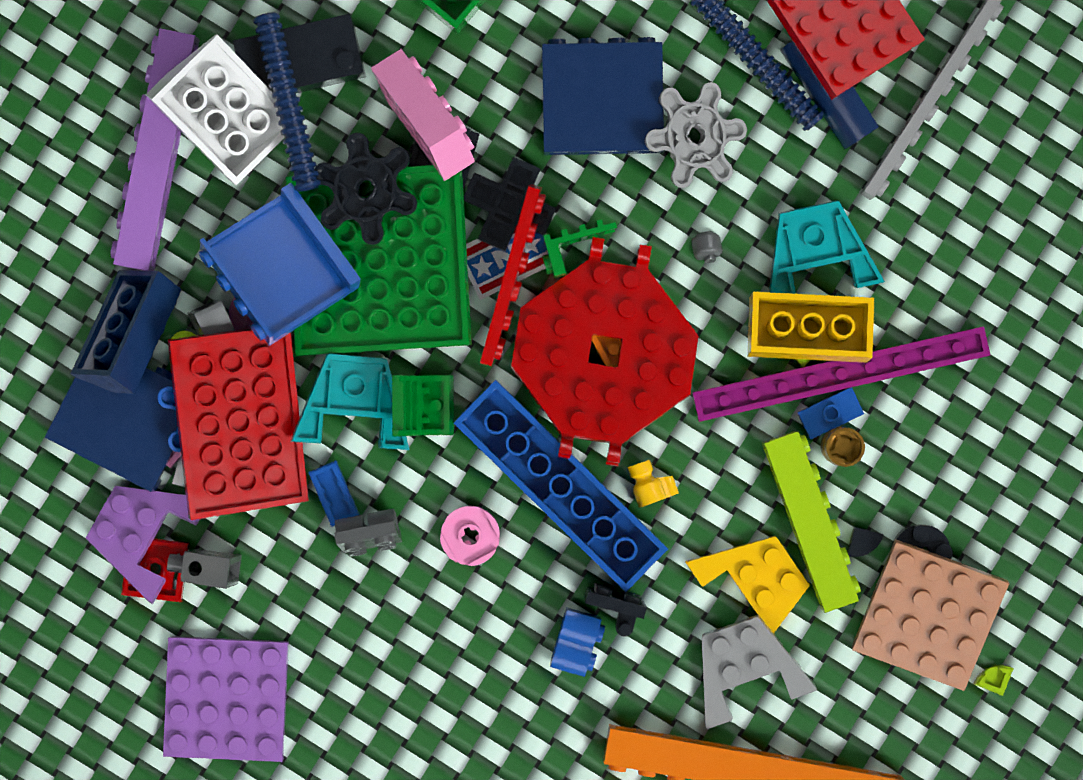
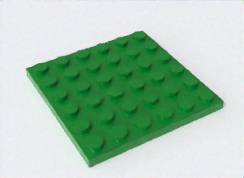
M433 165L406 167L397 176V185L401 191L411 193L416 197L418 202L417 209L410 215H402L397 211L386 213L382 219L384 237L376 245L367 244L363 240L361 226L353 219L344 221L339 228L334 230L324 227L361 278L358 289L294 330L296 356L472 345L462 170L444 181ZM293 176L285 177L286 185L292 183L293 186L296 185V181H292ZM364 181L360 185V194L364 198H368L372 194L374 186L370 181ZM319 185L317 188L298 192L321 223L322 212L334 200L333 191L326 185Z

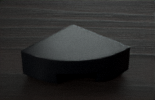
M853 527L847 551L850 557H860L871 553L878 547L884 534Z

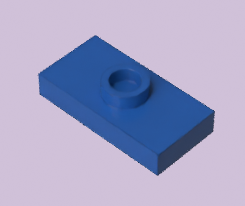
M852 387L797 412L808 438L811 440L863 415L864 412Z
M337 460L308 472L331 527L335 526L336 519L360 515Z

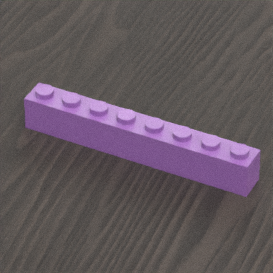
M159 29V34L153 37L151 53L155 54L153 65H148L145 81L149 83L147 93L169 71L198 49L200 40L195 35ZM143 94L140 101V112H143L141 124L137 123L134 131V141H137L135 153H131L129 157L128 170L131 171L130 181L125 182L123 187L122 199L126 200L124 212L120 211L118 214L116 227L120 229L118 241H114L112 244L111 258H114V265L137 270L154 271L182 132L146 94Z

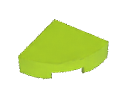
M1007 665L988 667L976 677L973 684L1003 696L1014 668Z

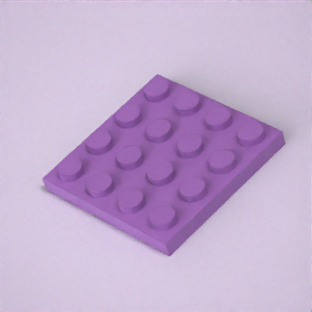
M168 637L163 757L282 762L284 760L289 641Z

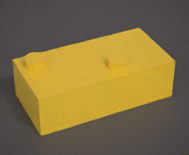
M753 292L749 298L747 357L867 363L873 356L874 298Z

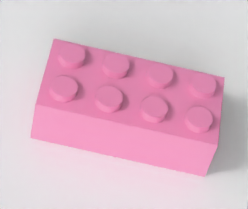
M400 49L371 67L387 103L444 181L475 162L470 151L474 148V145L465 133L467 131L465 125L458 115L453 117L450 113L452 109L444 96L438 97L435 93L437 89L429 76L423 77L421 74L423 71L414 56L408 58L404 51Z

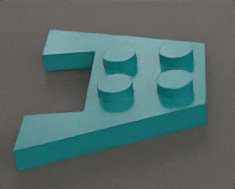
M838 200L778 214L769 286L770 293L796 294L792 272L849 260L854 288L879 284L885 281Z
M326 354L290 442L321 444L323 414L380 418L378 448L410 450L406 436H392V377L387 359Z

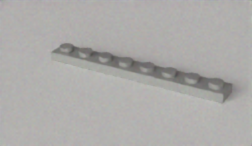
M1002 0L984 1L860 193L869 200L873 199L876 195L879 197L883 195L890 184L886 180L892 170L897 172L906 159L903 152L908 145L913 147L923 133L919 130L924 120L929 122L937 112L939 107L935 105L940 95L946 97L955 83L951 78L957 70L962 72L970 61L971 56L968 55L971 47L973 44L977 47L980 45L987 34L984 27L989 20L994 22L1003 10L1004 6L1000 4Z

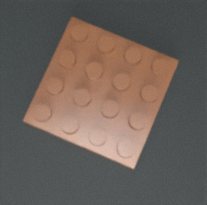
M895 539L852 644V650L965 691L1009 582L1006 579Z

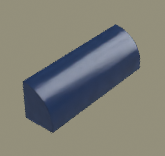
M793 40L780 50L813 102L818 105L819 111L824 112V119L844 149L855 144L879 127L854 87L831 100Z

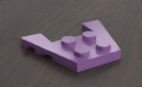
M115 486L87 534L86 539L149 603L153 604L166 580L139 566L168 513L194 525H197L200 519L190 520L188 518L186 495L159 491L150 492L144 489Z

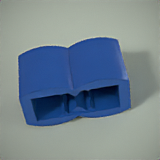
M566 607L551 657L550 667L585 677L587 670L592 671L597 654L592 653L595 641L601 643L605 630V625H601V617Z

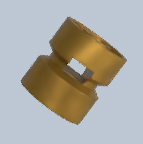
M836 427L825 433L821 441L822 455L830 463L848 467L855 465L861 460L864 455L865 444L862 436L857 431L850 428Z

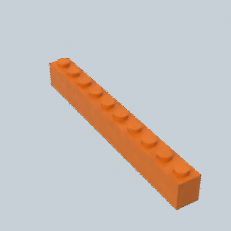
M609 724L603 762L609 765L608 769L626 772V768L638 770L639 775L646 777H655L656 773L668 775V780H685V778L691 780H905L901 775Z

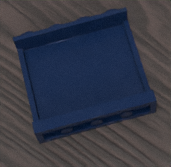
M654 37L638 38V42L627 43L625 38H609L608 43H596L594 38L578 39V43L566 44V39H549L548 44H542L544 155L663 153L664 150L659 152L650 151L644 143L646 134L649 131L664 128V110L659 103V97L663 91L662 42H656Z
M147 366L135 394L114 393L75 377L44 438L150 492L157 491L162 481L160 478L174 452L168 445V436L178 427L176 411L162 407L157 400V394L160 389L166 386L173 387L171 372L157 366L156 370Z

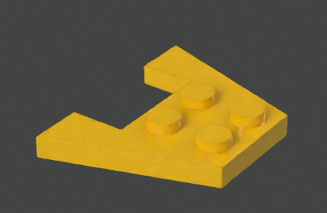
M776 536L685 561L702 587L727 570L757 615L761 617L773 633L810 586Z

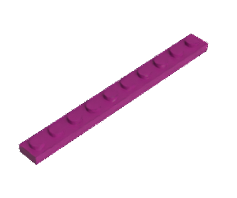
M983 326L873 351L872 359L867 363L829 361L692 392L698 422L991 355Z

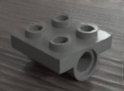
M394 508L367 513L368 526H365L362 515L335 520L336 532L334 534L336 545L344 554L349 553V556L364 555L367 553L366 549L378 547L379 551L396 548V543L403 542Z

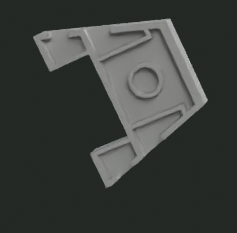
M759 615L702 634L705 725L707 729L732 721L733 719L723 690L774 672H781L791 700L817 691V687L812 679L805 674L798 662L787 652L780 640Z

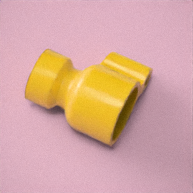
M650 460L627 467L631 478L636 481L633 486V493L639 508L679 493L673 476L658 478L652 476L653 467Z

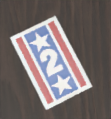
M517 226L506 251H502L478 239L466 244L468 277L480 300L500 291ZM538 233L535 234L532 244L527 242L525 252L530 253L526 270L524 273L519 272L517 281L545 269L542 257L547 254L543 236Z

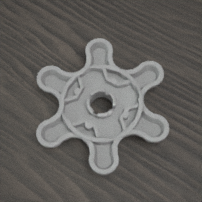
M715 83L704 84L700 89L698 99L692 103L683 100L680 93L674 88H666L660 94L659 103L664 108L668 117L666 127L660 130L654 129L646 134L644 143L652 152L662 150L670 152L671 158L674 160V168L670 178L672 183L678 188L688 187L692 182L694 172L698 168H706L712 177L719 182H726L732 177L733 168L724 156V147L729 141L743 139L746 136L747 127L741 119L725 120L719 115L717 106L721 99V89ZM692 127L696 128L700 133V140L697 144L687 137Z

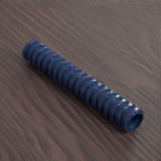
M691 0L690 5L692 7L696 6L698 13H703V19L710 21L709 26L716 28V34L721 33L723 36L721 39L723 41L727 40L729 42L728 47L735 49L734 54H739L741 56L740 60L747 62L746 67L754 70L752 74L760 77L759 82L762 83L764 81L766 84L765 88L773 91L771 95L779 98L777 102L779 104L783 103L785 111L789 109L791 112L790 116L792 118L795 116L798 119L796 123L798 125L801 123L804 126L802 128L803 131L810 130L823 118L824 112H819L817 110L818 105H813L811 103L812 99L805 97L804 94L806 92L804 90L800 91L798 89L800 85L792 82V76L788 77L786 75L787 71L779 68L781 64L773 61L775 57L773 55L769 56L766 48L762 49V43L754 40L756 36L748 33L750 31L748 27L744 29L742 26L743 22L736 20L737 15L730 13L731 8L725 7L723 0Z
M270 12L256 16L253 19V23L257 25L255 31L260 35L257 38L258 42L262 43L260 51L264 52L262 60L267 63L264 68L266 71H269L267 79L271 80L269 88L273 89L271 96L276 100L273 104L275 108H278L276 116L280 117L278 125L283 128L280 133L285 136V139L282 141L284 145H287L285 153L289 154L287 161L292 165L289 168L290 172L294 173L292 181H296L294 190L298 192L307 191L319 187L321 181L317 180L316 176L319 173L314 169L317 165L316 162L312 161L314 153L310 152L312 144L307 141L310 136L305 133V130L308 128L307 125H303L305 116L301 115L303 108L298 104L301 100L300 97L296 96V93H298V88L294 87L296 79L291 76L294 74V71L289 68L292 63L291 60H287L289 51L285 50L287 43L282 39L285 35L284 32L280 31L282 28V23H278L280 15L276 12Z

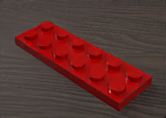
M530 184L526 192L480 363L492 366L494 360H500L503 354L506 339L501 338L503 330L508 331L514 314L513 310H509L511 301L516 302L522 282L517 281L519 272L524 273L530 253L525 252L527 242L532 244L538 224L533 223L535 213L540 214L542 212L546 195L541 194L542 187Z

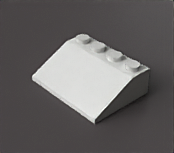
M217 34L169 71L146 94L162 113L235 185L285 138L280 133L283 128L278 125L280 117L276 116L278 108L274 107L273 103L276 100L272 98V92Z

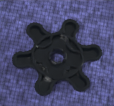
M353 133L346 142L349 156L345 164L335 167L323 162L315 167V171L319 173L316 176L317 180L321 181V185L328 186L334 194L332 204L321 214V223L326 229L334 230L339 228L344 221L353 219L361 226L363 240L367 244L376 245L384 237L382 219L386 213L397 211L402 215H410L417 209L418 202L416 197L411 193L401 191L397 185V176L409 165L410 155L404 148L398 147L392 149L385 157L376 158L369 151L367 137L362 133ZM364 181H370L374 186L373 192L368 198H364L359 191L360 185Z

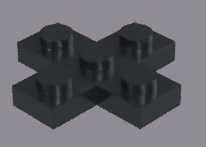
M513 157L502 184L477 173L473 174L464 195V202L489 212L478 237L479 241L506 251L518 225L528 186L530 184L535 185L541 171L540 168ZM544 203L542 212L540 214L535 213L533 223L538 224L536 233L542 236L546 234L556 211L555 207Z

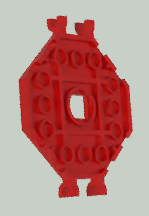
M593 237L589 260L520 308L511 369L521 379L542 411L547 414L561 435L558 457L570 459L573 438L609 443L606 465L618 467L622 444L689 397L699 336L649 271L648 265L652 246H639L636 267L601 261L604 239ZM596 335L621 340L618 368L588 363L592 336Z

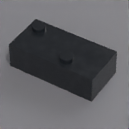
M351 14L280 29L285 35L282 39L287 43L285 50L289 51L287 60H291L292 64L289 68L294 71V74L291 76L296 79L294 87L298 88V93L366 78ZM260 35L233 40L236 55L269 88L271 80L267 79L269 71H266L264 68L267 63L262 60L264 52L260 51L262 43H259L257 39Z

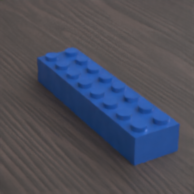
M497 380L454 422L486 456L625 592L668 550L572 454L570 459L558 457L560 442Z

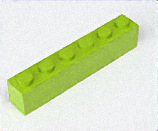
M793 431L762 442L821 610L827 613L858 602L859 599L856 593L861 592L856 576H850L846 566L851 564L846 548H840L836 538L841 536L836 520H830L826 509L831 508L826 492H820L816 481L821 478L816 464H810L806 453L810 452V447L806 436H800L798 431Z

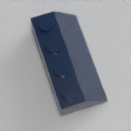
M119 270L70 374L114 393L135 394L145 369L153 357V352L160 336L165 330L170 314L177 304V299L182 289L160 271Z

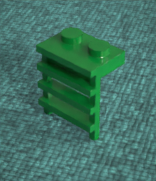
M602 219L597 220L595 228L586 230L585 224L579 225L578 232L568 235L567 229L561 230V237L551 239L549 234L543 235L547 254L543 255L542 258L547 275L553 273L554 280L566 276L559 247L614 233L617 228L616 222L604 225Z
M392 375V436L454 435V375Z

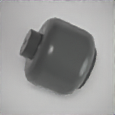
M712 231L701 232L692 239L693 254L697 260L712 263L723 252L721 239L717 233Z

